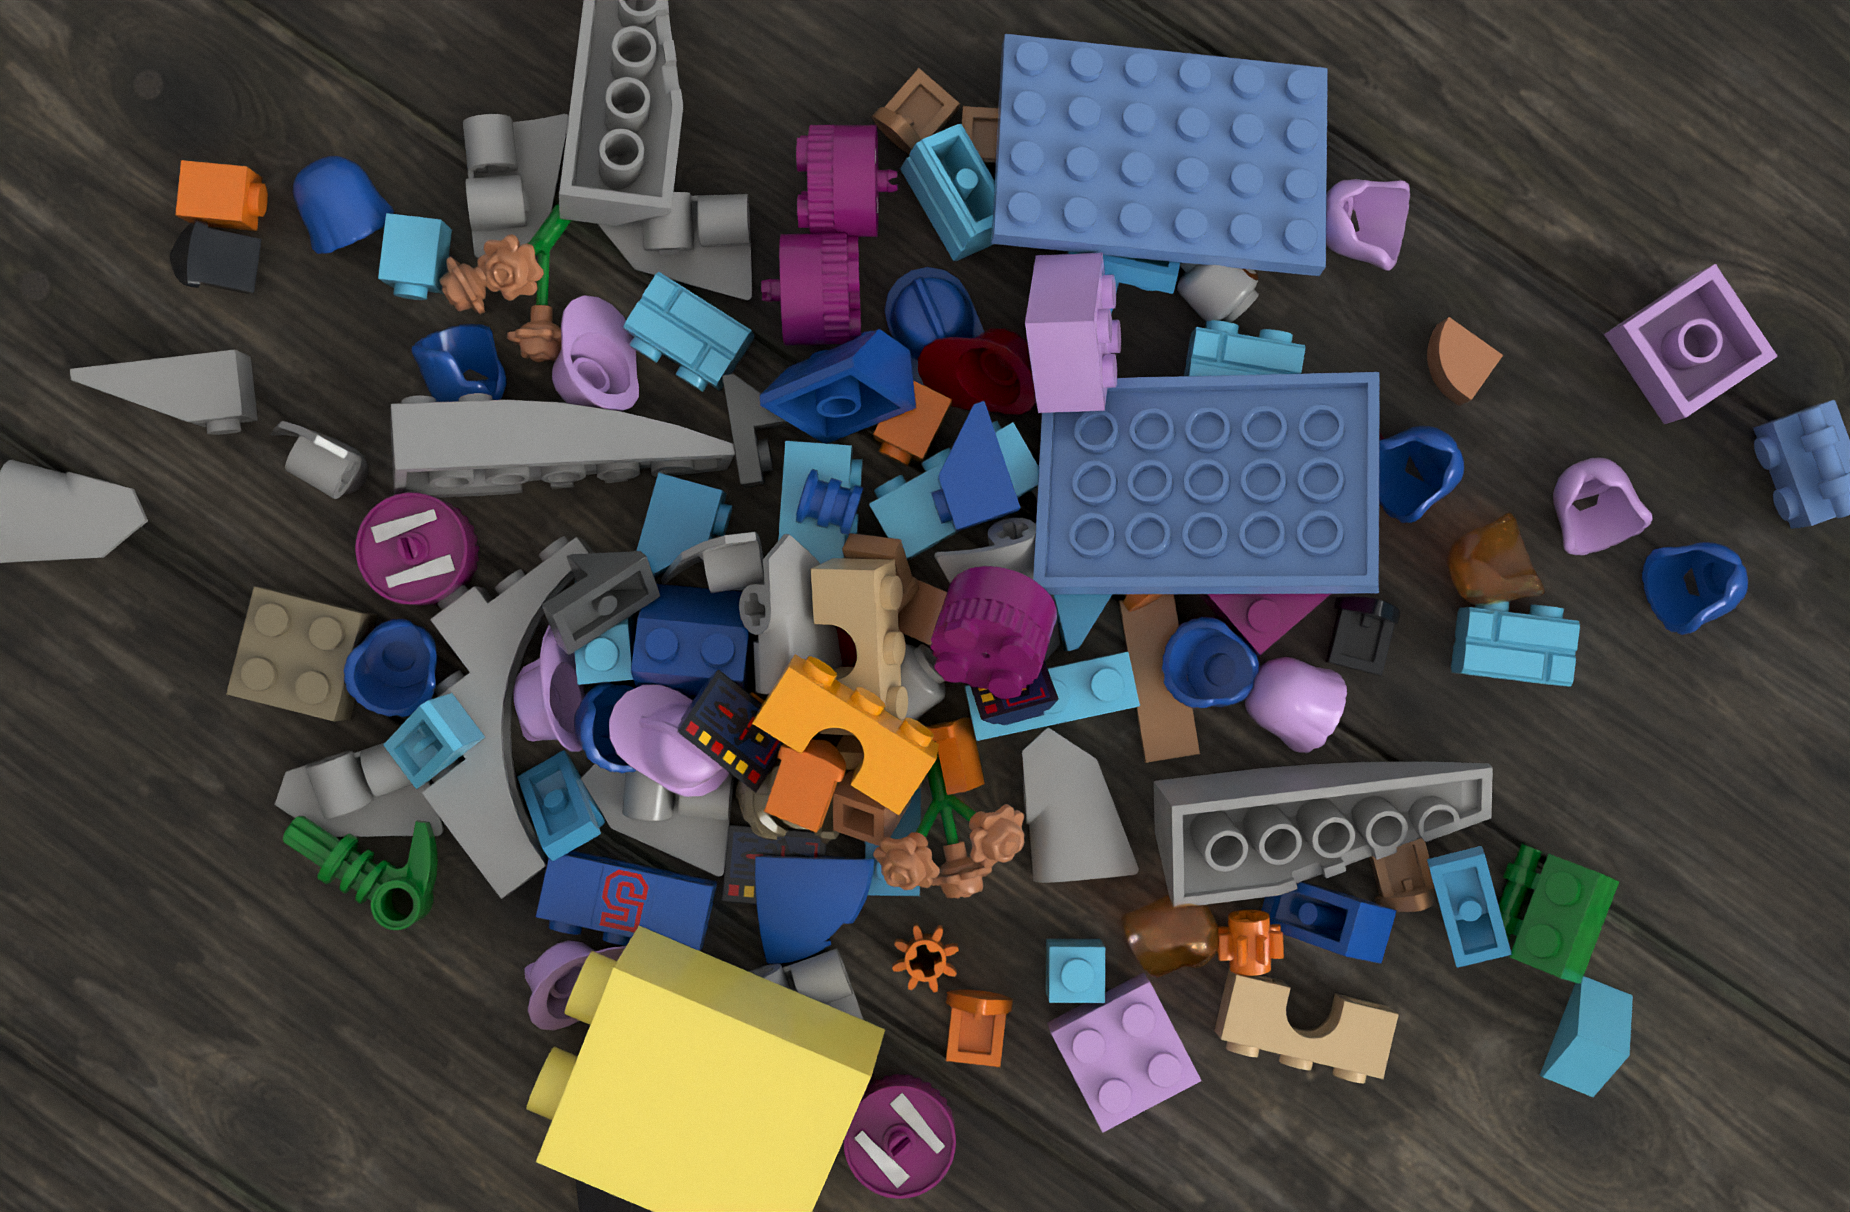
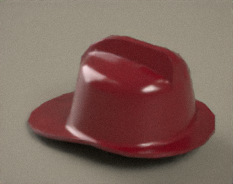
M992 328L975 338L948 337L935 339L923 348L918 358V373L924 386L952 399L951 406L971 410L974 404L985 401L987 410L990 412L1020 415L1031 410L1036 402L1028 343L1011 330Z

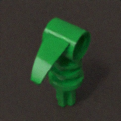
M297 816L286 828L283 836L284 843L321 867L317 879L324 884H328L338 878L341 880L339 890L343 893H347L352 888L356 890L355 901L359 904L364 903L367 899L371 900L373 917L384 928L390 930L405 929L423 919L430 912L434 900L433 888L438 866L437 845L430 822L420 820L415 822L408 862L403 868H397L386 860L381 861L378 865L372 862L374 859L373 851L368 849L362 854L357 852L359 845L357 837L349 833L342 840H339L305 816ZM395 888L404 889L411 895L413 910L410 915L401 914L394 908L392 894Z

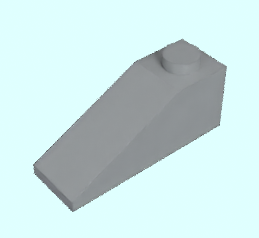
M237 350L70 369L72 381L186 422L207 427V434L237 433L241 431L240 423L258 421L251 357Z

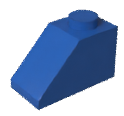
M985 401L973 405L938 475L940 489L931 492L941 524L952 521L955 532L1018 512L1021 508Z
M1304 881L1296 883L1298 888L1296 890L1278 896L1265 897L1261 911L1267 912L1270 915V925H1281V932L1284 935L1346 957L1382 963L1397 910Z

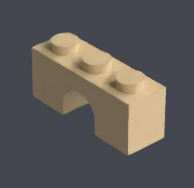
M832 558L811 568L814 624L834 625L842 628L852 637L857 649L855 667L840 666L834 669L837 673L835 679L853 691L857 687H862L874 693L885 703L886 706L883 710L903 722L908 710V693L906 688L901 686V664L905 657L906 644L904 635L899 631L898 609L902 602L903 587L901 579L896 576L895 559ZM828 728L820 731V734L855 736L841 728Z
M1229 967L1214 1029L1221 1040L1227 1041V1050L1250 1057H1258L1260 1049L1280 1054V1063L1303 1070H1311L1313 1062L1334 1067L1332 1075L1356 1083H1365L1367 1075L1380 1079L1384 1078L1399 1015L1390 1007L1335 993L1327 1019L1316 1028L1301 1030L1290 1026L1287 1020L1286 1006L1291 988L1284 981L1263 975H1238L1231 972Z

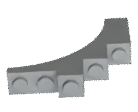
M565 536L554 541L538 555L543 561L540 565L526 575L522 569L517 570L501 581L495 587L499 594L495 599L491 597L484 587L474 586L468 590L465 585H462L451 595L438 602V606L442 611L430 619L470 672L466 676L460 670L453 673L434 688V692L438 697L453 693L485 738L463 754L465 758L463 762L456 759L432 778L434 783L424 790L422 794L501 899L547 867L549 857L541 847L517 784L511 741L513 689L527 647L541 619L545 615L542 604L558 595L574 578L567 556L594 553L586 541L575 537L570 542Z

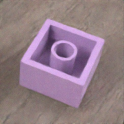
M1103 253L1038 255L1035 258L1025 327L1038 413L1105 411L1107 388H1116L1117 360L1116 355L1111 353H1120L1121 328L1120 321L1112 320L1110 309H1114L1116 306V283L1114 275H1105Z
M1716 264L1692 275L1604 334L1664 424L1688 417L1778 357Z
M1144 972L1105 992V1003H1084L1047 1023L1102 1132L1115 1127L1201 1081Z

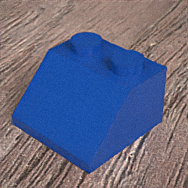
M880 329L863 332L861 336L856 337L852 341L830 350L818 351L812 354L809 359L788 367L759 395L760 406L825 444L916 408L910 350Z
M657 584L660 597L640 609L637 619L631 674L635 687L663 685L683 695L696 696L701 687L719 669L747 691L754 634L744 627L740 617L739 602L742 592L722 591L711 593L707 588Z

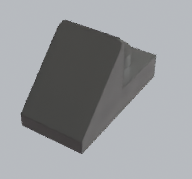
M734 374L723 375L740 484L744 488L766 485L764 472L773 470L772 455L768 438L758 439L757 432L794 425L760 406L759 395L761 393Z
M641 551L572 554L567 556V560L576 583L543 603L542 608L557 645L570 655L659 598L660 593L647 556Z

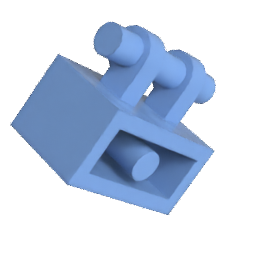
M1835 400L1813 405L1753 428L1757 437L1754 441L1757 459L1764 469L1769 470L1776 488L1773 493L1775 507L1781 518L1789 522L1791 529L1813 526L1835 517L1838 519L1850 515V439Z

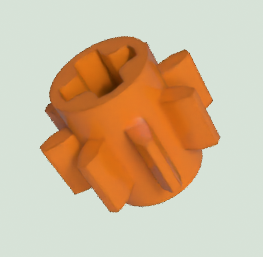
M1238 910L1228 915V927H1216V953H1218L1219 961L1229 960L1230 971L1238 975L1256 976L1270 972L1271 958H1284L1281 925H1270V915L1260 910Z
M918 923L913 924L914 937L909 943L903 939L896 938L894 945L898 950L905 952V958L894 962L892 969L896 972L905 969L911 975L908 980L909 990L914 989L918 981L929 982L931 990L937 992V978L942 973L948 976H956L957 971L953 965L946 962V956L954 955L959 951V948L954 943L943 945L940 940L943 935V926L938 925L931 935L922 934L921 927ZM926 944L930 952H940L941 955L934 958V968L925 970L921 962L912 964L911 960L917 957V947Z

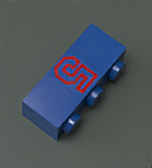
M572 850L553 862L548 858L536 917L550 920L548 928L551 930L579 935L581 934L582 927L604 932L602 940L627 946L638 926H642L700 951L704 946L718 881Z

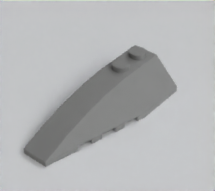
M668 0L583 1L559 191L560 219L616 226L671 213L683 114V99L679 87L676 67L677 59L674 40H672Z
M483 393L463 395L456 402H436L434 397L418 395L404 398L401 401L402 404H391L390 423L394 495L421 493L435 498L523 493L522 483L528 481L543 480L550 483L552 489L574 487L575 481L582 480L586 475L597 474V478L604 480L605 483L628 481V479L639 476L641 474L640 469L651 468V474L654 477H657L658 473L669 476L727 470L735 455L733 443L675 424L621 411L575 404L493 400L491 395Z
M1353 762L1258 768L1154 781L1155 835L1170 903L1176 909L1282 895L1298 889L1296 883L1321 874L1325 878H1329L1346 871V865L1370 856H1374L1378 860L1397 853L1396 847L1422 838L1428 842L1491 819L1493 767L1489 763Z

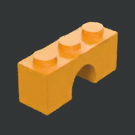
M795 654L760 707L752 724L800 754L803 753L810 740L824 729L841 728L851 732L860 741L864 751L863 758L855 768L851 786L897 815H900L937 759L939 744L932 740L934 734L923 724L912 718L906 717L902 722L883 710L886 706L885 703L869 690L857 687L853 691L835 679L837 673L823 661L812 656H808L804 660Z

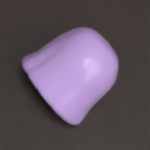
M1360 179L1342 180L1335 184L1326 194V246L1339 255L1368 262L1384 270H1391L1397 263V257L1399 256L1404 237L1406 218L1409 212V184L1402 180L1377 182ZM1353 210L1356 212L1360 228L1358 232H1355L1351 221Z
M1590 458L1570 466L1559 477L1554 489L1553 500L1562 529L1563 548L1568 554L1586 555L1591 552L1605 550L1610 546L1626 541L1630 537L1639 535L1651 524L1653 519L1651 512L1638 498L1627 474L1620 466L1606 458ZM1599 494L1595 506L1580 511L1572 505L1576 500Z
M1276 658L1259 666V672L1254 679V688L1248 697L1245 698V707L1250 717L1259 726L1279 737L1290 749L1299 753H1309L1313 749L1324 745L1327 737L1334 732L1346 703L1347 686L1341 675L1331 669L1314 667L1295 658Z

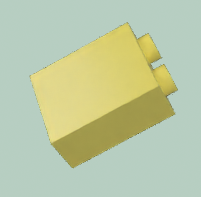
M638 926L618 961L591 951L575 982L564 1014L587 1023L590 1027L578 1056L555 1046L552 1048L534 1085L526 1110L552 1120L536 1162L652 1212H812L871 1079L885 1029L642 926Z

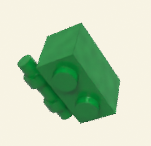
M1521 844L1514 864L1508 862L1503 878L1508 880L1498 904L1508 941L1511 934L1517 936L1511 951L1512 955L1509 957L1561 979L1581 984L1619 881L1551 854H1548L1541 874H1538L1535 870L1542 851ZM1528 888L1534 889L1535 891L1524 920L1518 919L1517 917Z

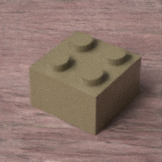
M254 586L226 695L334 722L350 720L356 699L346 689L344 666L352 650L360 645L374 629L377 614L273 588Z

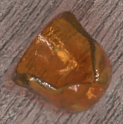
M1506 513L1497 520L1464 534L1455 540L1449 550L1447 565L1451 581L1459 595L1471 604L1480 606L1493 605L1525 597L1541 596L1545 593L1544 585L1533 568L1526 551L1517 521L1511 513Z
M1168 894L1146 906L1123 915L1121 918L1125 938L1132 948L1134 956L1151 977L1159 978L1184 966L1195 969L1206 965L1218 952V925L1207 905L1188 903L1173 906Z

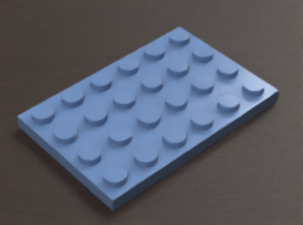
M1012 34L1004 35L1001 52L991 244L1079 253H1103V255L1201 265H1220L1231 268L1312 276L1321 275L1326 267L1327 68Z
M1379 372L1117 378L1116 388H1107L1105 411L1042 413L1033 580L1040 584L1049 595L1379 593Z

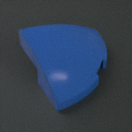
M756 856L757 912L767 964L797 961L817 954L829 947L831 940H826L843 923L851 924L859 915L870 889L874 858Z

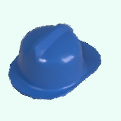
M931 267L911 270L899 278L888 293L885 314L889 330L893 339L910 350L913 379L921 385L924 384L918 373V358L926 345L935 339L948 337L975 338L984 332L967 290L958 278L945 270Z

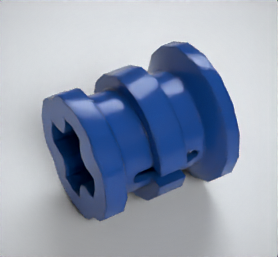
M812 469L802 491L796 513V522L801 524L809 517L818 520L817 526L827 529L829 524L840 527L842 534L849 535L862 496L863 487L855 485L852 489L841 487L842 481L831 478L830 482L819 480L818 470Z

